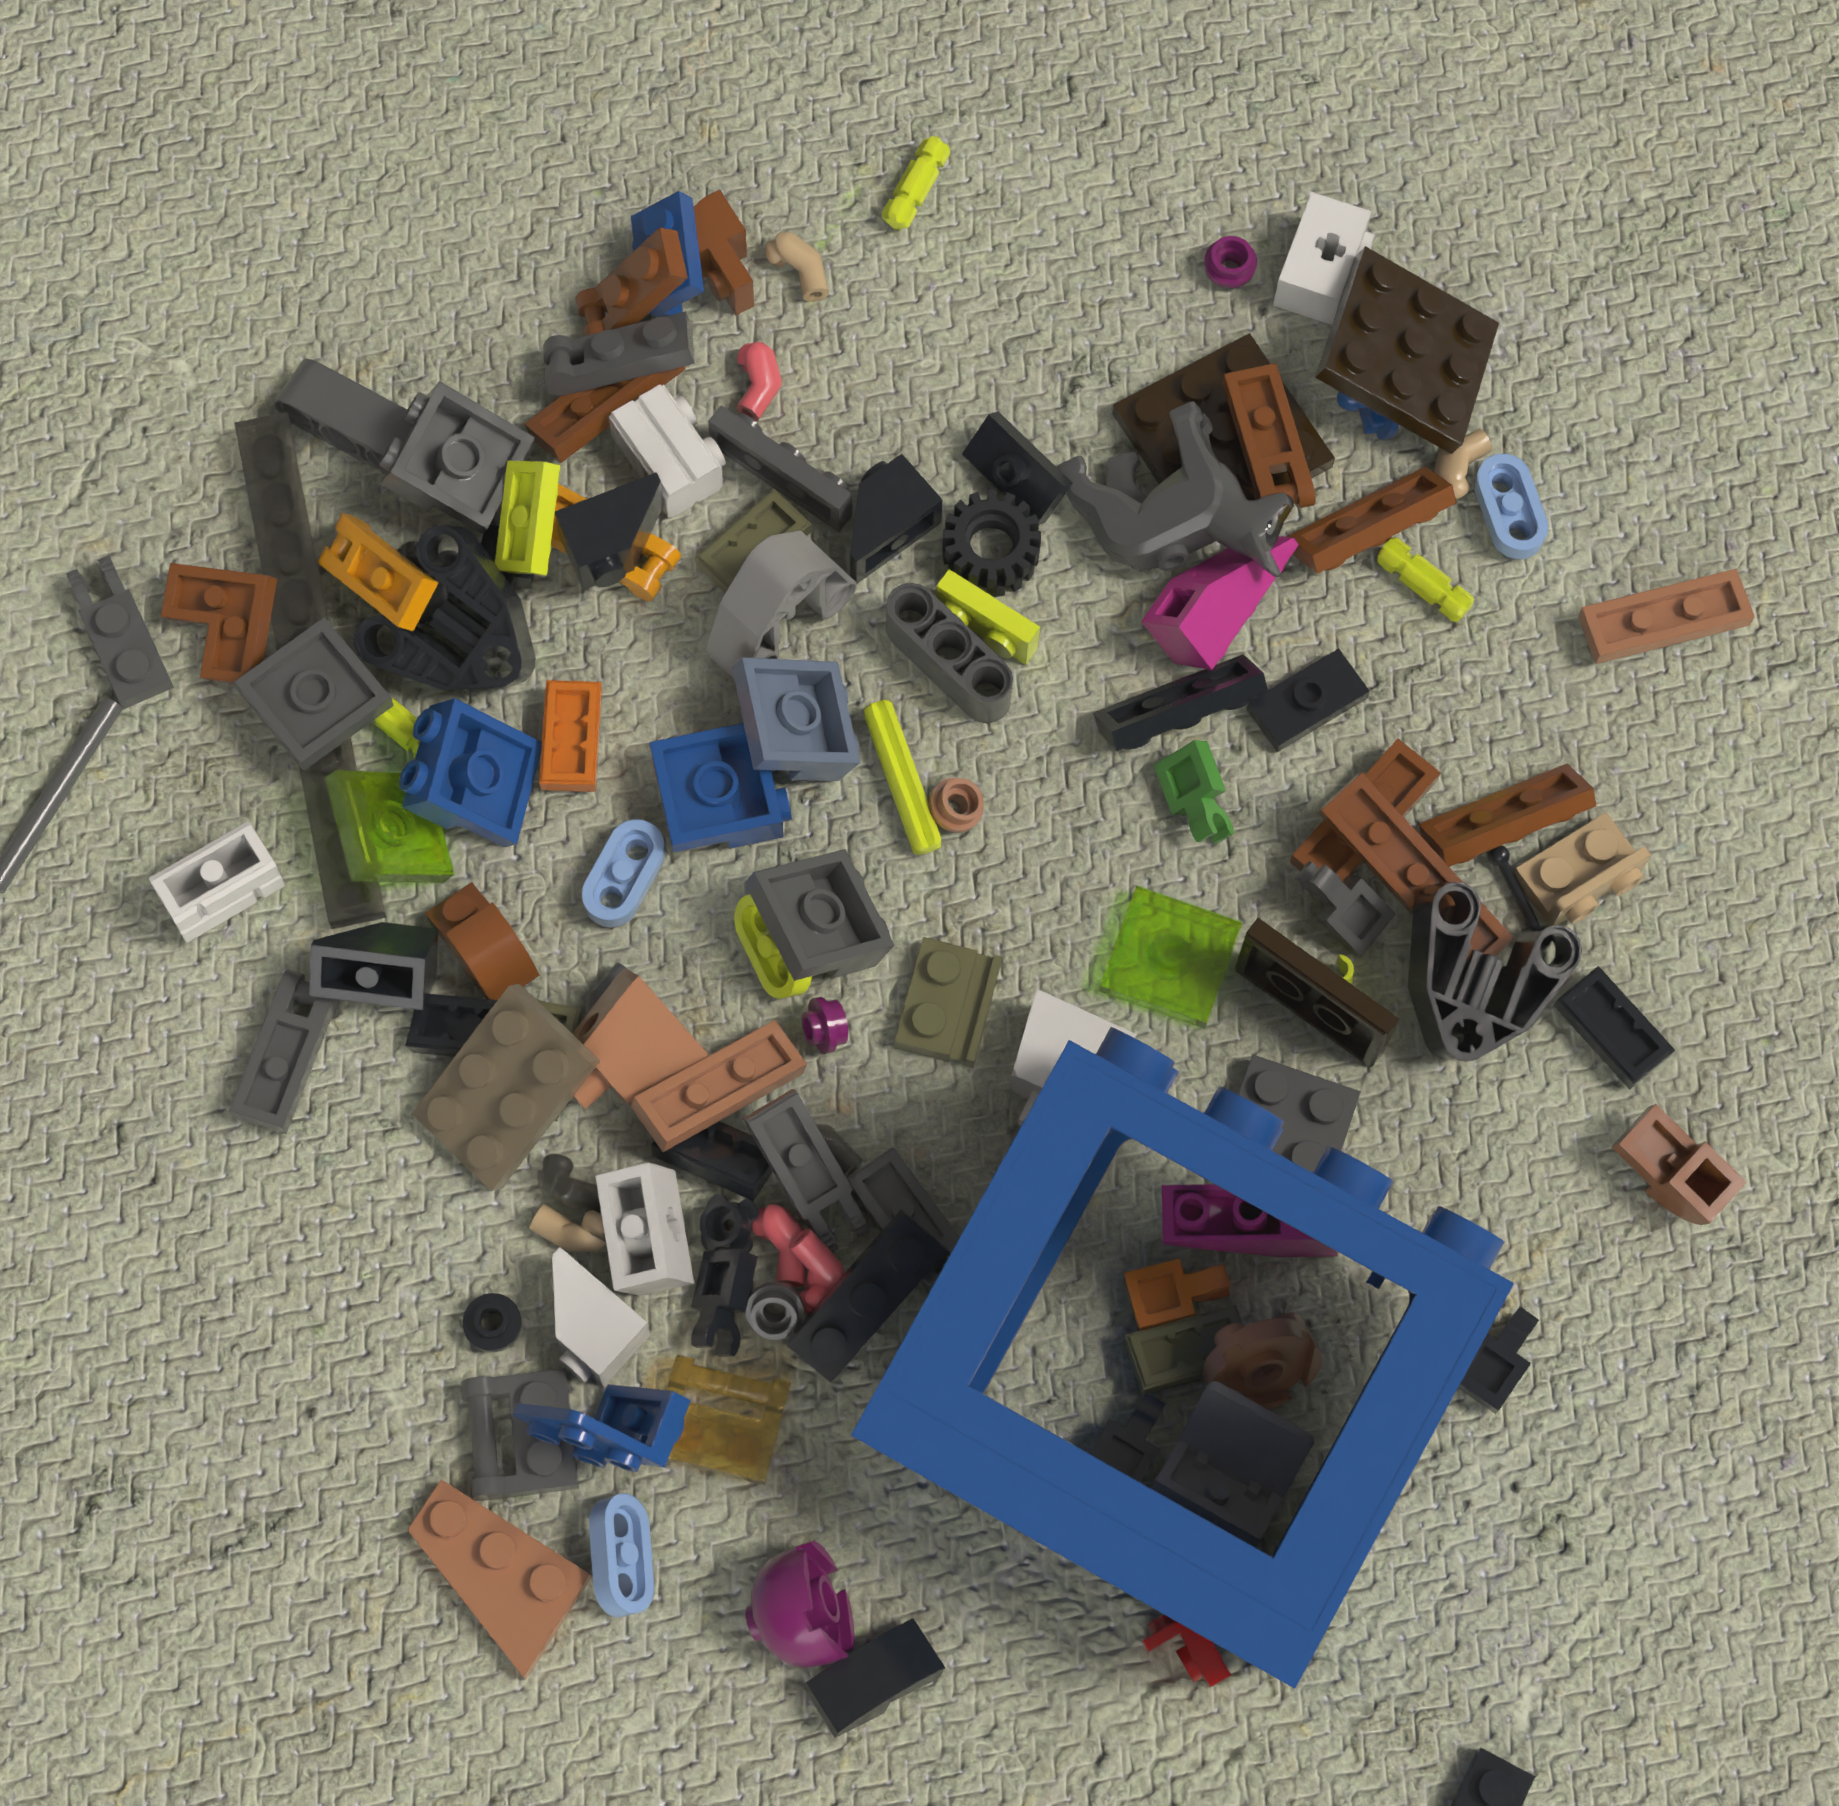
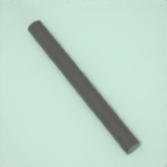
M103 697L0 857V893H5L123 710L122 706L114 700Z

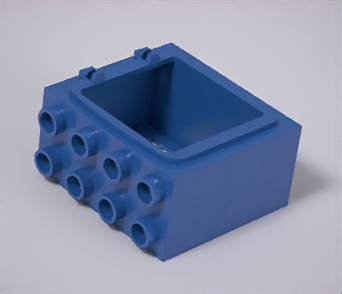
M1110 1027L1096 1054L1068 1040L851 1436L1295 1689L1514 1285L1510 1280L1490 1270L1505 1241L1470 1220L1441 1206H1438L1432 1212L1422 1232L1381 1211L1379 1208L1394 1181L1369 1165L1334 1147L1327 1146L1313 1173L1273 1151L1284 1131V1128L1281 1127L1284 1121L1224 1087L1218 1086L1204 1113L1167 1094L1179 1071L1173 1068L1175 1062L1154 1048L1118 1029ZM1133 1139L1372 1270L1366 1282L1371 1286L1380 1289L1386 1278L1408 1291L1409 1303L1272 1557L984 1394L1118 1149L1129 1140Z

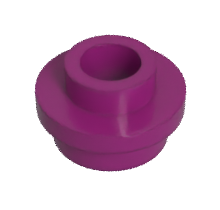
M1237 236L1220 238L1207 249L1204 258V269L1208 278L1224 288H1238L1247 284L1253 278L1257 267V257L1253 248L1246 240ZM1233 261L1239 268H1227L1221 265V263Z
M823 997L811 999L808 1011L802 1014V1029L805 1039L809 1045H816L822 1054L833 1053L838 1045L846 1044L848 1040V1023L844 1009L836 999L830 1001Z

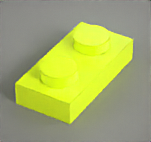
M507 460L495 564L500 571L547 575L555 506L558 496L560 465L540 461Z
M948 569L936 585V597L968 628L982 637L985 644L998 656L1005 659L1013 657L1026 665L1038 649L1040 626Z

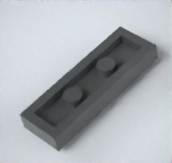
M721 405L708 420L709 436L717 443L725 456L837 532H840L851 519L852 493L846 483L837 475L825 471L823 474L806 463L805 457L794 446L786 442L778 444L763 434L758 423L746 414L738 413L735 415Z

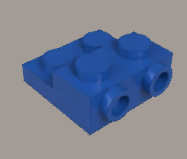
M456 698L429 706V708L421 712L413 727V736L420 741L416 757L407 763L399 778V788L406 792L402 808L445 829L461 826L502 847L516 845L541 755L542 742Z
M744 723L649 742L673 853L722 842H728L729 849L784 837L783 822L792 820L786 788L775 789L771 773L774 770L753 769Z

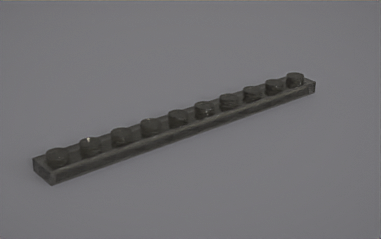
M288 412L234 422L263 575L278 579L271 614L277 651L325 617L330 623ZM351 736L305 771L299 766L325 908L331 929L387 918Z

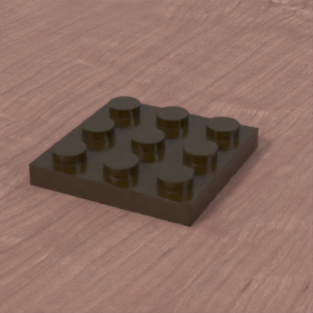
M1365 246L1354 258L1315 378L1444 451L1453 454L1463 445L1499 322Z
M1249 333L1113 404L1112 415L1158 484H1160L1182 467L1178 442L1169 413L1171 410L1188 402H1195L1200 408L1201 413H1205L1210 419L1213 429L1209 434V440L1215 457L1235 475L1246 499L1255 500L1253 485L1222 383L1226 373L1269 365L1271 363ZM1282 381L1311 478H1314L1333 468L1335 457ZM1287 471L1271 474L1274 486L1290 483Z

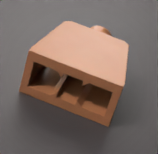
M624 968L572 1033L600 1060L599 1064L573 1098L586 1110L610 1088L622 1101L631 1106L636 1095L699 1062L709 1054L641 977Z

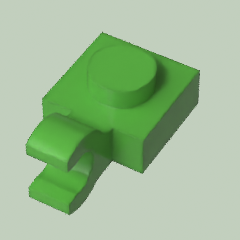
M1193 740L1153 765L1171 814L1188 816L1189 828L1196 842L1201 843L1211 837L1213 843L1218 844L1234 834L1230 818L1214 800L1215 797L1224 793L1226 789L1207 741Z

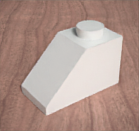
M559 1247L552 1255L555 1337L560 1350L564 1353L558 1360L581 1382L585 1383L592 1377L604 1387L650 1336L648 1323Z

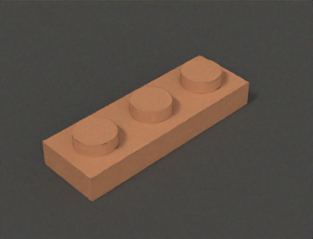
M1737 568L1584 606L1578 615L1595 664L1750 626L1755 618Z
M774 1020L636 1095L633 1098L631 1108L662 1152H665L803 1075L807 1063Z

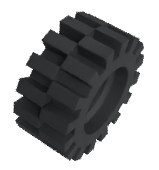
M987 490L986 500H981L979 493L975 492L969 495L968 505L962 500L955 504L954 515L949 513L945 520L942 544L944 565L948 564V569L986 592L987 588H995V597L1005 596L1006 586L1010 585L1013 592L1022 588L1023 578L1029 581L1034 574V567L1038 565L1041 546V531H1038L1039 520L1036 514L1029 516L1030 506L1024 500L1018 507L1014 505L1015 495L1006 492L1004 501L996 499L997 490ZM981 529H999L1009 535L1013 546L1011 551L1003 558H982L971 547L970 541L973 535Z

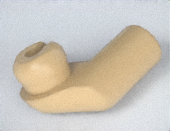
M780 232L776 235V239L767 242L765 254L771 264L783 267L789 263L798 270L803 299L805 301L816 302L825 299L829 295L822 257L816 249L793 232Z
M1480 428L1465 435L1463 445L1453 454L1443 449L1437 454L1434 473L1452 484L1456 499L1465 496L1470 489L1469 481L1465 478L1468 473V464L1492 451V445L1486 433Z
M543 1204L529 1227L533 1232L568 1252H597L606 1246L602 1215L594 1210L586 1212L582 1223L579 1225Z

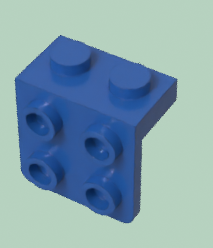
M607 1384L594 1418L573 1409L522 1403L516 1404L512 1415L528 1423L526 1433L536 1439L553 1445H559L561 1440L573 1445L575 1448L572 1456L585 1463L605 1468L608 1462L624 1470L638 1472L640 1465L665 1468L673 1445L678 1441L683 1432L684 1417L691 1400L669 1390Z

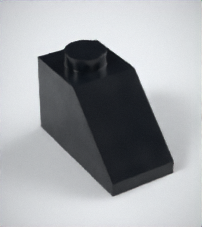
M902 453L889 463L881 461L872 466L863 475L861 483H859L850 550V577L857 584L942 523V498Z
M657 472L555 511L559 538L583 590L593 586L608 587L621 581L626 576V573L634 571L664 505L661 480Z
M380 922L313 940L310 953L309 996L423 1010L436 981L438 929Z

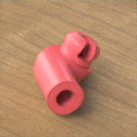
M763 342L744 344L739 349L737 355V362L743 365L742 369L744 372H748L751 385L737 404L736 409L739 413L748 415L756 422L759 421L782 385L775 353Z
M770 1204L767 1208H759V1216L753 1222L752 1231L762 1239H769L779 1250L775 1282L785 1283L793 1288L803 1287L806 1266L788 1247L793 1239L804 1229L790 1211L781 1205Z
M807 1228L793 1239L788 1248L808 1269L805 1283L806 1290L800 1296L804 1303V1311L809 1314L844 1274V1269L839 1259L810 1228Z

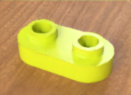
M751 895L743 896L735 908V928L763 988L770 996L776 999L804 994L811 984L812 976L796 981L793 980Z

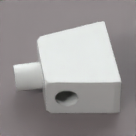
M1037 989L1011 1077L1010 1089L1014 1093L1028 1099L1018 1118L1017 1124L1020 1127L1022 1126L1068 1040L1096 1054L1110 1027L1118 1029L1135 1039L1137 1034Z

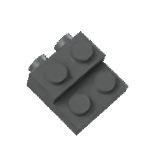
M439 381L429 392L428 396L418 392L408 407L403 420L409 423L411 427L403 441L394 437L385 450L378 466L387 470L380 484L428 512L434 506L482 534L487 530L503 500L507 460L523 461L535 437Z
M846 849L755 871L745 882L794 981L825 972L832 979L876 967L895 946L890 937L886 922L876 910L865 888L863 877L855 869Z

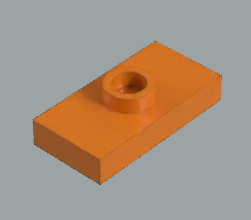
M546 680L539 777L540 790L596 792L603 690L601 682Z

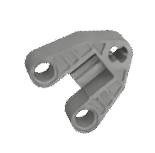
M801 530L772 535L752 550L720 601L705 652L734 679L732 666L742 657L779 658V644L781 643L779 621L783 617L787 620L792 619L796 614V605L802 600L823 619H828L838 613L848 603L856 591L857 583Z

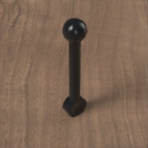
M1503 845L1489 850L1488 860L1494 866L1499 867L1528 927L1540 925L1508 862L1510 859L1509 850ZM1549 937L1544 938L1540 951L1550 948L1552 940Z

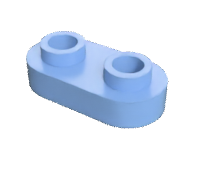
M1502 453L1488 457L1479 467L1474 481V491L1492 542L1500 553L1509 558H1530L1539 552L1548 534V520L1530 470L1521 459L1514 455ZM1496 482L1504 483L1509 488V491L1499 492L1494 489L1492 484ZM1514 529L1520 530L1526 535V539H1514L1509 531Z
M629 820L616 827L610 835L582 888L584 909L593 922L604 927H617L630 921L636 914L665 860L664 839L655 825L645 820ZM634 847H642L648 851L647 855L641 860H633L627 856L628 852ZM608 894H616L622 898L619 905L612 908L605 907L601 901Z
M622 1493L599 1500L593 1506L589 1516L595 1597L600 1607L607 1614L618 1618L643 1612L648 1608L654 1596L649 1518L644 1506L636 1497Z

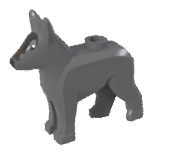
M1188 402L1171 410L1169 413L1178 442L1182 467L1155 487L1148 497L1136 486L1135 471L1140 465L1136 451L1122 453L1108 459L1106 486L1092 483L1086 475L1087 466L1082 456L1073 457L1057 465V468L1073 482L1067 491V497L1071 504L1089 523L1100 546L1112 561L1126 564L1139 572L1154 568L1171 571L1185 565L1189 561L1190 553L1218 542L1232 551L1252 558L1272 576L1280 577V570L1271 553V549L1277 542L1282 526L1294 507V500L1284 492L1266 495L1256 500H1247L1235 475L1215 457L1209 440V434L1213 429L1210 419L1205 413H1201L1200 408L1195 402Z

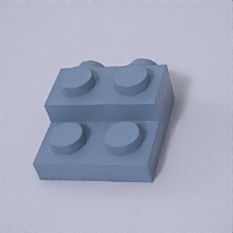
M742 657L732 666L754 770H789L791 780L839 781L860 764L859 742L853 733L847 705L848 693L845 685L842 683L838 662Z

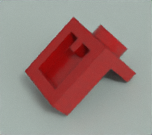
M1165 1614L1147 1624L1152 1635L1142 1642L1148 1653L1176 1636H1181L1185 1645L1177 1649L1176 1653L1193 1683L1204 1677L1211 1688L1231 1676L1212 1641Z

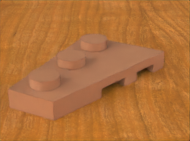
M441 1479L408 1528V1531L526 1680L590 1582L591 1574Z

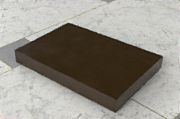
M1257 918L1246 932L1235 966L1236 972L1368 1067H1373L1384 1053L1399 1018L1260 918Z

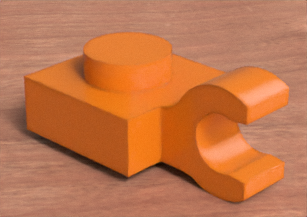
M1176 1259L1123 1273L1138 1331L1195 1316L1192 1302H1208L1230 1296L1228 1290L1230 1283L1224 1265L1213 1266L1184 1275L1181 1260Z

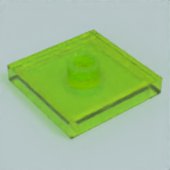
M335 770L325 778L351 881L445 883L455 875L442 827L402 808L406 792L399 788L401 773Z
M1136 885L1098 992L1205 1029L1243 922Z

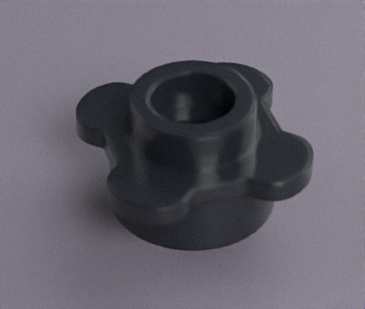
M721 1194L711 1197L700 1218L701 1243L703 1247L708 1251H717L720 1248L729 1250L742 1249L750 1252L753 1248V1240L750 1237L752 1225L759 1216L757 1204L749 1199H744L740 1203L731 1202L725 1195ZM732 1220L734 1226L732 1230L728 1231L726 1228L727 1222Z

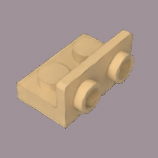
M1607 812L1518 866L1514 874L1522 890L1548 925H1558L1566 919L1574 925L1588 917L1599 907V903L1596 900L1612 890L1617 896H1621L1638 885L1645 878L1642 870L1650 859L1651 854L1645 846L1635 851Z

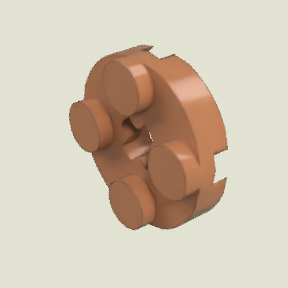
M1290 1312L1282 1314L1277 1318L1258 1321L1247 1326L1241 1323H1233L1220 1329L1214 1337L1216 1348L1207 1357L1202 1375L1206 1386L1209 1382H1219L1241 1392L1246 1398L1269 1410L1290 1400L1287 1389L1294 1386L1300 1379L1305 1388L1314 1380L1321 1367L1322 1354L1312 1332L1306 1327L1302 1317L1297 1313Z

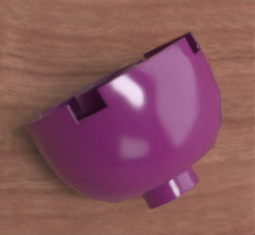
M815 1540L792 1547L770 1558L758 1570L751 1590V1605L747 1606L745 1610L746 1623L754 1640L757 1642L762 1640L767 1649L783 1662L803 1668L821 1666L846 1658L848 1655L845 1652L852 1650L855 1643L854 1621L846 1589L839 1591L837 1594L835 1593L828 1574L837 1572L838 1569L826 1549Z

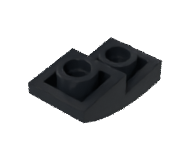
M914 1618L852 1651L848 1654V1657L840 1659L807 1681L803 1688L832 1735L836 1738L884 1714L891 1702L939 1679L945 1666Z

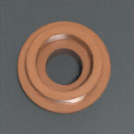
M964 778L945 779L930 794V813L935 822L947 831L953 833L969 831L977 825L983 815V795L980 789L970 780ZM948 800L955 801L959 805L961 814L956 813L950 807Z

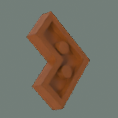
M170 563L161 617L173 621L209 625L200 678L234 684V681L264 661L278 579L268 575Z

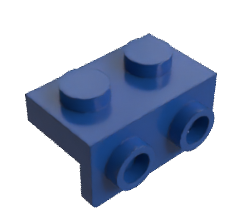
M677 191L631 215L633 251L659 227L678 232L688 278L649 313L655 317H664L683 312V302L704 292L693 198Z

